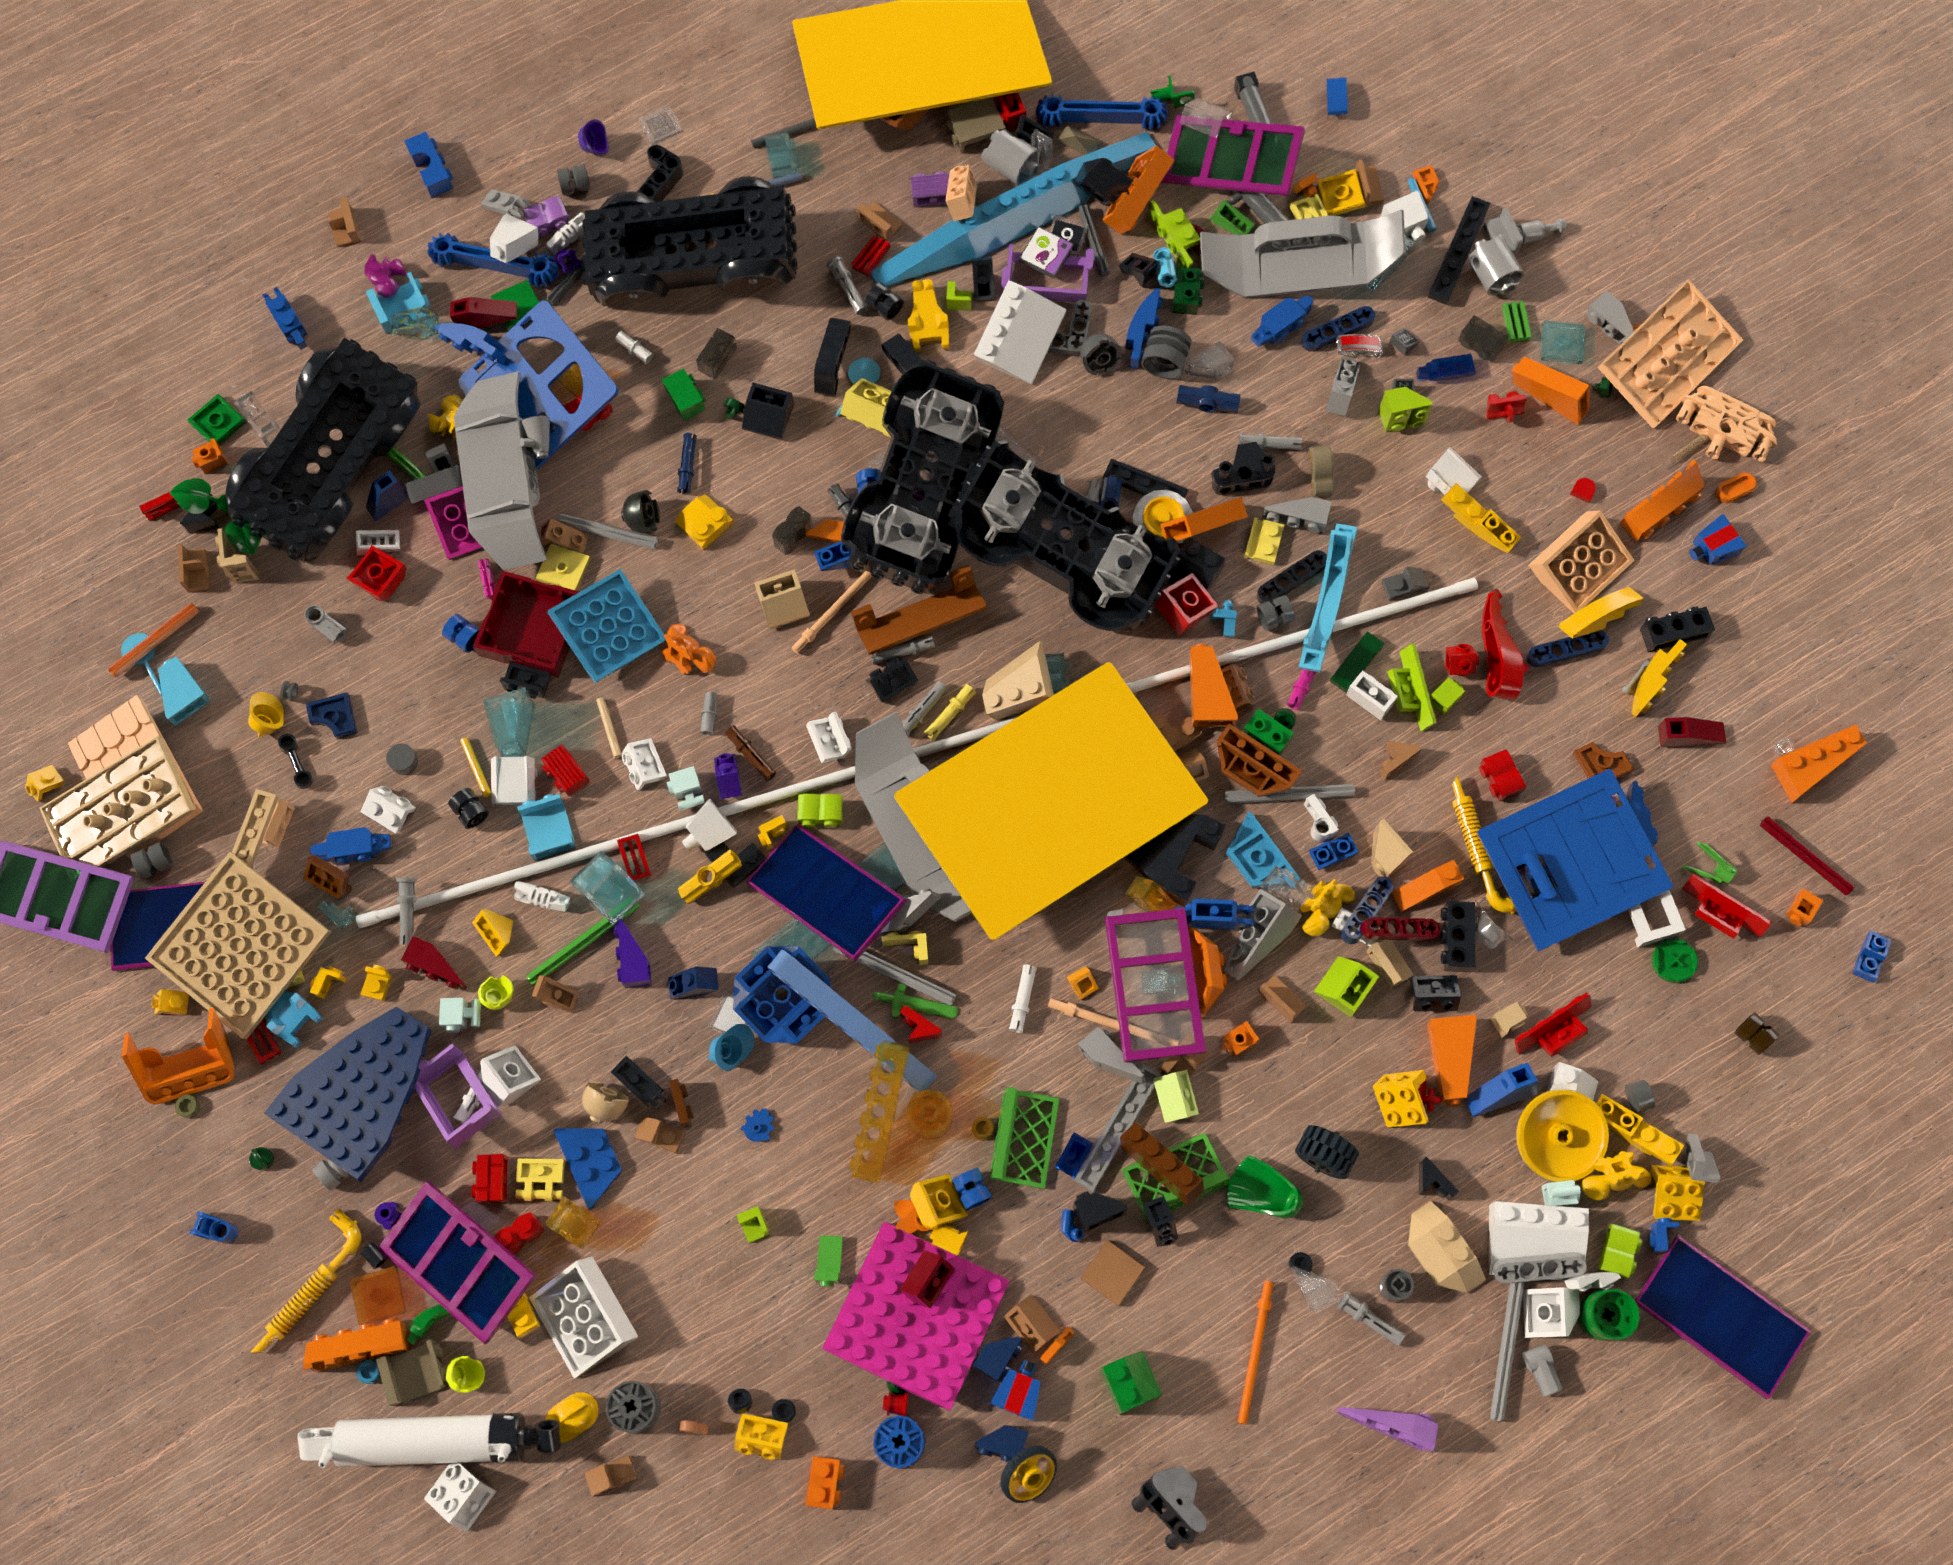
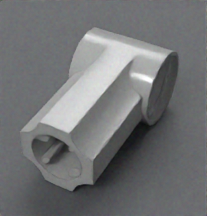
M312 605L305 610L304 616L309 625L334 644L341 642L345 637L347 629L325 613L320 606ZM315 615H321L318 620L312 621Z
M1545 1344L1522 1353L1524 1363L1529 1372L1533 1373L1543 1397L1563 1389L1553 1367L1552 1354Z

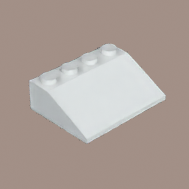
M1008 280L974 353L976 360L1032 385L1067 310L1032 290Z
M1494 1201L1489 1205L1488 1275H1494L1492 1269L1496 1261L1506 1258L1575 1252L1581 1254L1584 1260H1586L1589 1209ZM1574 1260L1571 1265L1573 1269L1579 1264L1577 1260ZM1552 1261L1548 1262L1545 1265V1270L1552 1272L1556 1270L1558 1264ZM1561 1261L1562 1266H1563V1270H1565V1268H1564L1565 1263H1564V1261ZM1525 1264L1521 1268V1272L1524 1274H1529L1534 1270L1532 1264ZM1514 1265V1269H1515V1270H1513V1271H1514L1515 1275H1517L1518 1272H1517V1270H1516V1265ZM1502 1267L1500 1272L1502 1275H1506L1508 1270L1506 1267ZM1568 1277V1278H1557V1279H1546V1280L1565 1281V1280H1567V1279H1569V1278H1571V1277Z
M593 1256L575 1261L529 1297L574 1379L620 1351L638 1337Z

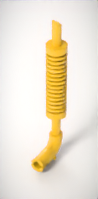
M1457 775L1452 783L1456 800L1452 802L1455 813H1457L1456 817H1458L1457 820L1459 821L1467 850H1469V856L1472 858L1471 862H1473L1474 872L1476 875H1482L1488 893L1486 897L1489 904L1499 912L1511 913L1512 915L1517 910L1509 897L1501 898L1499 891L1495 889L1490 873L1495 868L1477 835L1481 825H1479L1480 822L1478 821L1471 796L1464 795L1459 776Z
M341 1209L334 1211L338 1217L331 1215L329 1220L344 1232L343 1235L347 1238L346 1243L342 1246V1251L328 1266L322 1263L318 1267L319 1271L316 1270L314 1272L315 1275H311L312 1278L308 1279L309 1282L306 1281L305 1285L301 1286L302 1289H299L295 1296L291 1297L292 1300L288 1301L289 1304L286 1303L285 1307H282V1311L278 1312L279 1315L276 1314L272 1322L265 1326L268 1333L250 1353L263 1352L275 1338L281 1341L286 1336L285 1333L289 1332L288 1329H292L291 1325L295 1326V1322L299 1321L298 1318H302L301 1314L304 1315L305 1311L309 1310L308 1307L311 1308L315 1300L319 1299L318 1296L321 1297V1292L324 1293V1289L329 1288L327 1285L330 1286L332 1284L331 1281L334 1282L338 1278L335 1271L350 1254L353 1255L359 1248L362 1237L361 1231L356 1225L358 1222L356 1220L353 1222Z

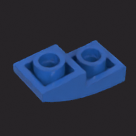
M1346 77L1326 79L1328 115L1339 116L1348 114Z
M1349 833L1308 850L1318 870L1325 869L1359 854Z
M1870 930L1861 947L1852 974L1874 983L1878 979L1882 961L1887 957L1891 939Z

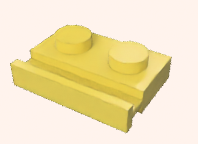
M1318 194L1290 204V209L1295 219L1328 216Z
M1254 518L1244 558H1251L1254 561L1274 565L1284 524Z

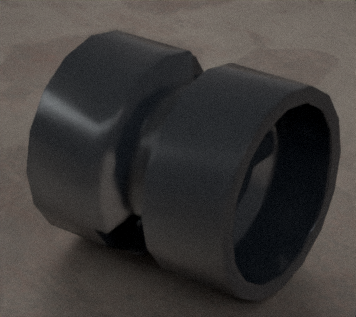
M879 282L870 289L866 295L865 303L872 309L877 310L879 315L889 321L900 312L904 300L897 294L891 293V289L884 283Z
M471 788L460 790L448 801V805L455 815H460L458 819L465 829L478 826L489 815L482 802H478L479 798Z

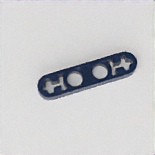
M1363 306L1311 329L1304 334L1302 346L1305 350L1313 352L1340 340L1342 336H1349L1372 325L1375 312L1371 307ZM1362 314H1364L1365 316H1368V315H1369V318H1368V319H1366V317H1363V318H1361V317H1362ZM1350 321L1353 327L1349 329L1344 328L1342 322ZM1331 329L1335 332V335L1328 337L1324 334V331ZM1308 338L1315 340V344L1308 342Z
M1599 630L1573 639L1567 637L1537 645L1529 650L1526 659L1532 667H1542L1599 652L1608 644L1609 636L1603 630ZM1595 637L1603 640L1600 645L1598 642H1593L1590 644V646L1588 644L1589 642H1592L1595 639ZM1574 641L1581 642L1583 650H1575L1572 643ZM1560 647L1563 650V655H1554L1552 648ZM1535 653L1543 655L1539 661L1537 658H1533Z
M1381 876L1375 879L1341 931V938L1344 942L1348 944L1359 942L1363 936L1361 932V924L1363 922L1357 918V914H1363L1367 919L1376 917L1394 888L1389 878ZM1384 886L1385 889H1383L1381 894L1377 893L1378 889ZM1367 899H1374L1378 906L1369 905ZM1355 926L1357 928L1356 932L1350 935L1349 932Z

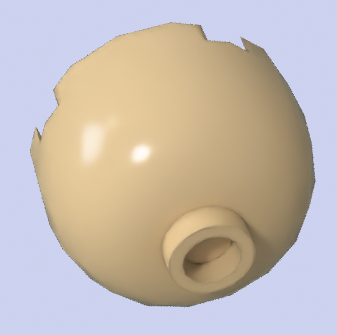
M590 1081L587 1083L582 1096V1105L585 1111L591 1115L590 1119L597 1123H603V1121H612L619 1118L627 1107L629 1097L612 1086L608 1089L603 1087L604 1083Z

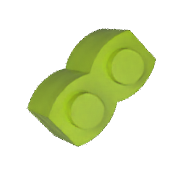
M799 794L798 823L802 824L805 828H814L818 824H823L826 828H836L837 825L843 824L842 795Z
M1615 1224L1608 1225L1598 1263V1270L1618 1273L1624 1279L1633 1275L1637 1262L1634 1261L1635 1252H1639L1642 1244V1239L1639 1238L1640 1232Z

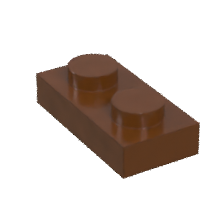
M678 1079L671 1080L669 1085L680 1125L683 1128L692 1126L691 1119L694 1118L691 1105H686L685 1097H688L686 1086L681 1084Z

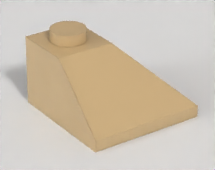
M1383 818L1373 833L1371 863L1377 875L1389 878L1407 863L1413 851Z

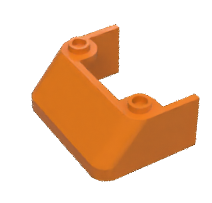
M214 1007L209 1008L208 1026L203 1038L205 1045L163 1058L161 1053L155 1048L147 1047L138 1050L130 1034L124 1035L122 1058L148 1103L161 1104L180 1098L183 1095H190L228 1083L234 1078L235 1068L228 1036Z

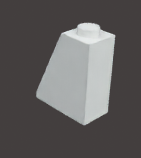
M505 214L490 237V256L508 263L538 246V227Z

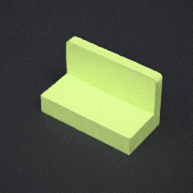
M1187 1070L1154 1078L1156 1092L1166 1123L1199 1114Z

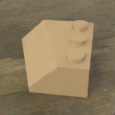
M1042 641L1037 642L986 680L982 696L988 716L997 721L1030 710L1054 695Z

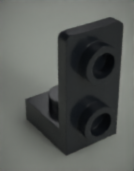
M1164 1196L1142 1204L1152 1227L1157 1247L1161 1245L1168 1246L1178 1239L1175 1220Z

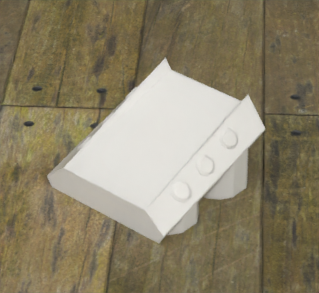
M1451 447L1446 450L1426 475L1428 487L1433 491H1441L1444 495L1455 483L1469 493L1482 477Z
M495 756L491 759L492 805H522V803L529 800L535 801V779L537 777L535 758L529 756Z

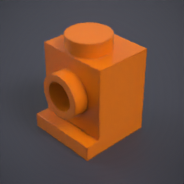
M214 438L210 439L211 442L192 450L194 454L191 457L193 464L196 468L200 467L205 474L228 464L221 447Z
M1803 888L1795 895L1785 915L1790 917L1789 921L1792 924L1806 926L1814 918L1823 900Z
M1248 1021L1225 1034L1222 1038L1224 1041L1222 1043L1223 1048L1228 1054H1232L1234 1058L1259 1042V1038ZM1242 1036L1244 1041L1238 1043L1235 1037Z

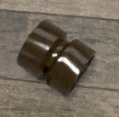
M1754 1012L1734 1033L1743 1042L1749 1041V1047L1757 1055H1760L1780 1034L1771 1026H1765V1020Z

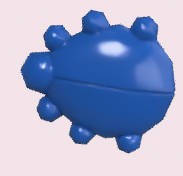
M767 1108L761 1109L760 1112L756 1109L753 1111V1116H746L747 1122L741 1126V1130L744 1131L745 1136L749 1140L755 1142L769 1140L768 1134L774 1129L770 1122L774 1118L773 1116H768L769 1111Z

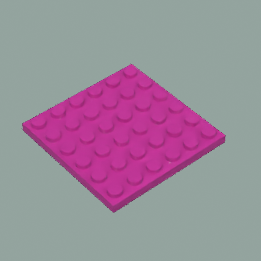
M884 1221L822 1350L939 1407L951 1411L1010 1280L937 1246H933L919 1237L906 1234L902 1229L897 1230L895 1226ZM924 1250L942 1256L955 1268L931 1309L912 1302L900 1291L901 1286Z

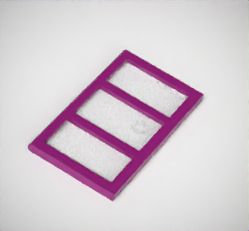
M1185 908L1105 917L1124 1062L1130 1063L1205 1054L1206 1048Z

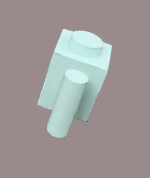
M694 766L669 773L670 781L667 782L670 794H675L677 800L686 799L678 802L680 811L705 803L703 795L694 797V795L702 793Z
M440 998L439 1025L446 1029V1032L456 1033L460 1032V1029H467V1019L470 1018L471 1027H480L481 1003L479 999H472V1008H468V1002L464 998Z
M1574 1180L1551 1182L1542 1186L1545 1205L1572 1207L1578 1204V1200H1580L1579 1185L1575 1186Z

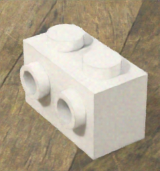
M1363 670L1350 685L1346 696L1379 720L1383 719L1398 697L1392 690L1383 686Z

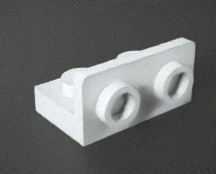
M651 738L631 742L626 745L622 752V760L627 765L630 772V780L635 784L637 790L642 789L645 784L661 781L666 778L667 775Z

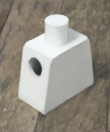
M1418 191L1383 206L1381 217L1401 209L1404 210L1405 237L1411 235L1415 242L1425 238L1426 234L1423 229L1426 228L1428 215Z
M709 799L686 825L691 834L682 843L689 851L699 844L707 851L736 835L737 830L713 801Z

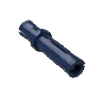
M685 433L683 435L681 466L677 473L679 476L677 492L681 493V490H683L682 494L685 495L691 493V481L695 473L693 463L697 435L693 434V438H691L692 433Z

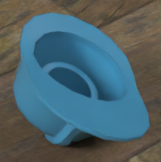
M745 1024L732 1026L724 1034L712 1040L707 1057L708 1060L716 1063L724 1071H731L752 1052L754 1046L753 1031Z

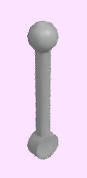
M1647 658L1629 684L1622 688L1624 694L1631 692V687L1651 662L1650 659Z

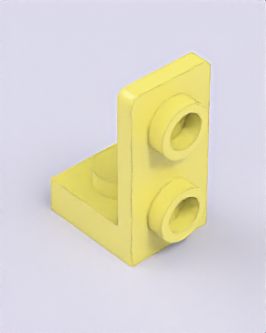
M911 931L908 932V935H900L897 932H892L882 937L883 946L918 944L914 945V958H919L920 965H928L926 933Z

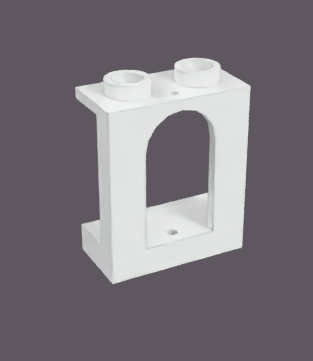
M1670 890L1658 895L1670 922L1669 926L1651 931L1640 904L1628 909L1638 937L1634 939L1638 948L1679 936L1685 931Z

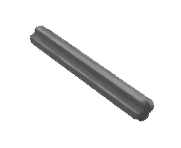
M1088 204L1081 205L1079 207L1080 217L1090 247L1094 251V260L1099 275L1102 277L1110 274V268Z
M582 256L579 259L581 266L574 268L571 273L566 274L547 296L546 300L552 306H556L585 272Z

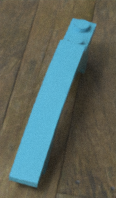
M1336 523L1335 530H1331L1321 591L1310 630L1304 639L1299 669L1321 671L1348 575V567L1357 534V527Z

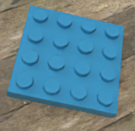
M621 569L556 605L547 612L595 684L666 642L665 634Z

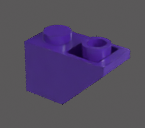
M724 753L714 757L715 776L720 798L726 799L742 796L736 754Z

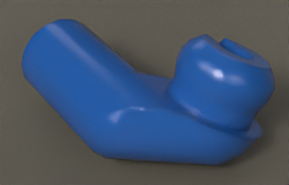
M1064 1209L1062 1210L1061 1231L1070 1241L1079 1242L1083 1239L1084 1232L1073 1224L1074 1211Z

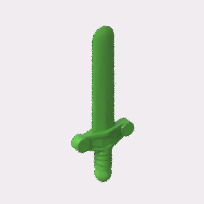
M903 983L898 985L894 995L880 992L872 994L874 1000L892 1004V1016L894 1018L900 1016V1010L904 1005L914 1011L947 1018H955L958 1014V1009L955 1006L904 995L906 986Z

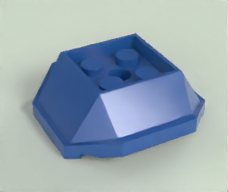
M767 946L734 977L733 1010L764 1042L798 1043L825 1016L775 976L767 967L778 953L784 950L829 987L831 979L800 946ZM781 987L788 990V996L783 1000H779L775 996L776 990Z

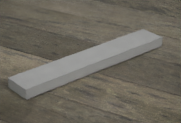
M1143 1063L1141 1067L1144 1070L1145 1082L1139 1083L1132 1080L1074 1179L1075 1183L1092 1193L1095 1192L1121 1147L1120 1136L1135 1123L1155 1089L1154 1078L1162 1076V1074Z

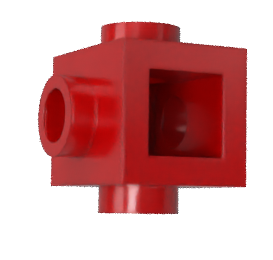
M1458 644L1457 646L1446 647L1445 667L1449 675L1467 676L1476 673V665H1479V654L1475 652L1472 645Z

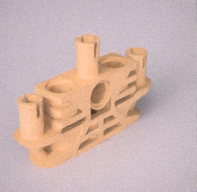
M1701 386L1697 389V393L1681 399L1683 406L1676 416V420L1680 422L1683 416H1685L1681 424H1688L1693 412H1697L1689 430L1701 436L1703 434L1705 438L1712 441L1706 451L1708 457L1714 451L1711 459H1718L1723 447L1746 457L1752 450L1755 442H1758L1759 444L1752 457L1756 460L1758 455H1760L1758 461L1763 462L1766 460L1770 448L1777 446V439L1772 431L1776 426L1775 420L1727 394L1708 386Z

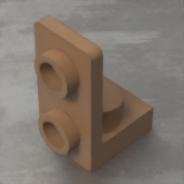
M549 519L542 524L539 538L543 547L553 542L572 551L583 553L588 540V534L556 520Z

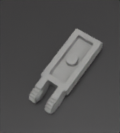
M491 189L481 205L485 210L521 218L524 212L519 207L529 208L531 203L525 197Z

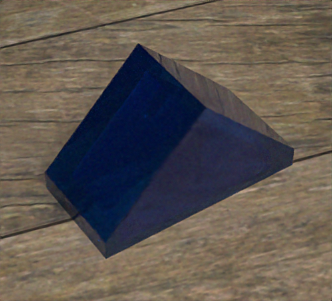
M1073 1132L1055 1167L1075 1179L1093 1149L1094 1143Z

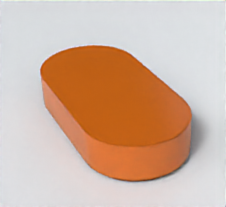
M1741 473L1720 483L1715 491L1716 497L1723 503H1731L1752 493L1757 485V481L1752 474Z

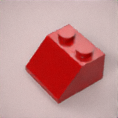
M1193 573L1163 590L1158 601L1154 604L1179 636L1196 626L1218 607V604Z

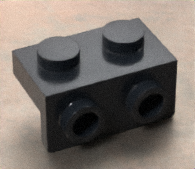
M510 662L505 677H501L499 681L507 692H521L532 699L537 697L544 699L552 674L551 672Z

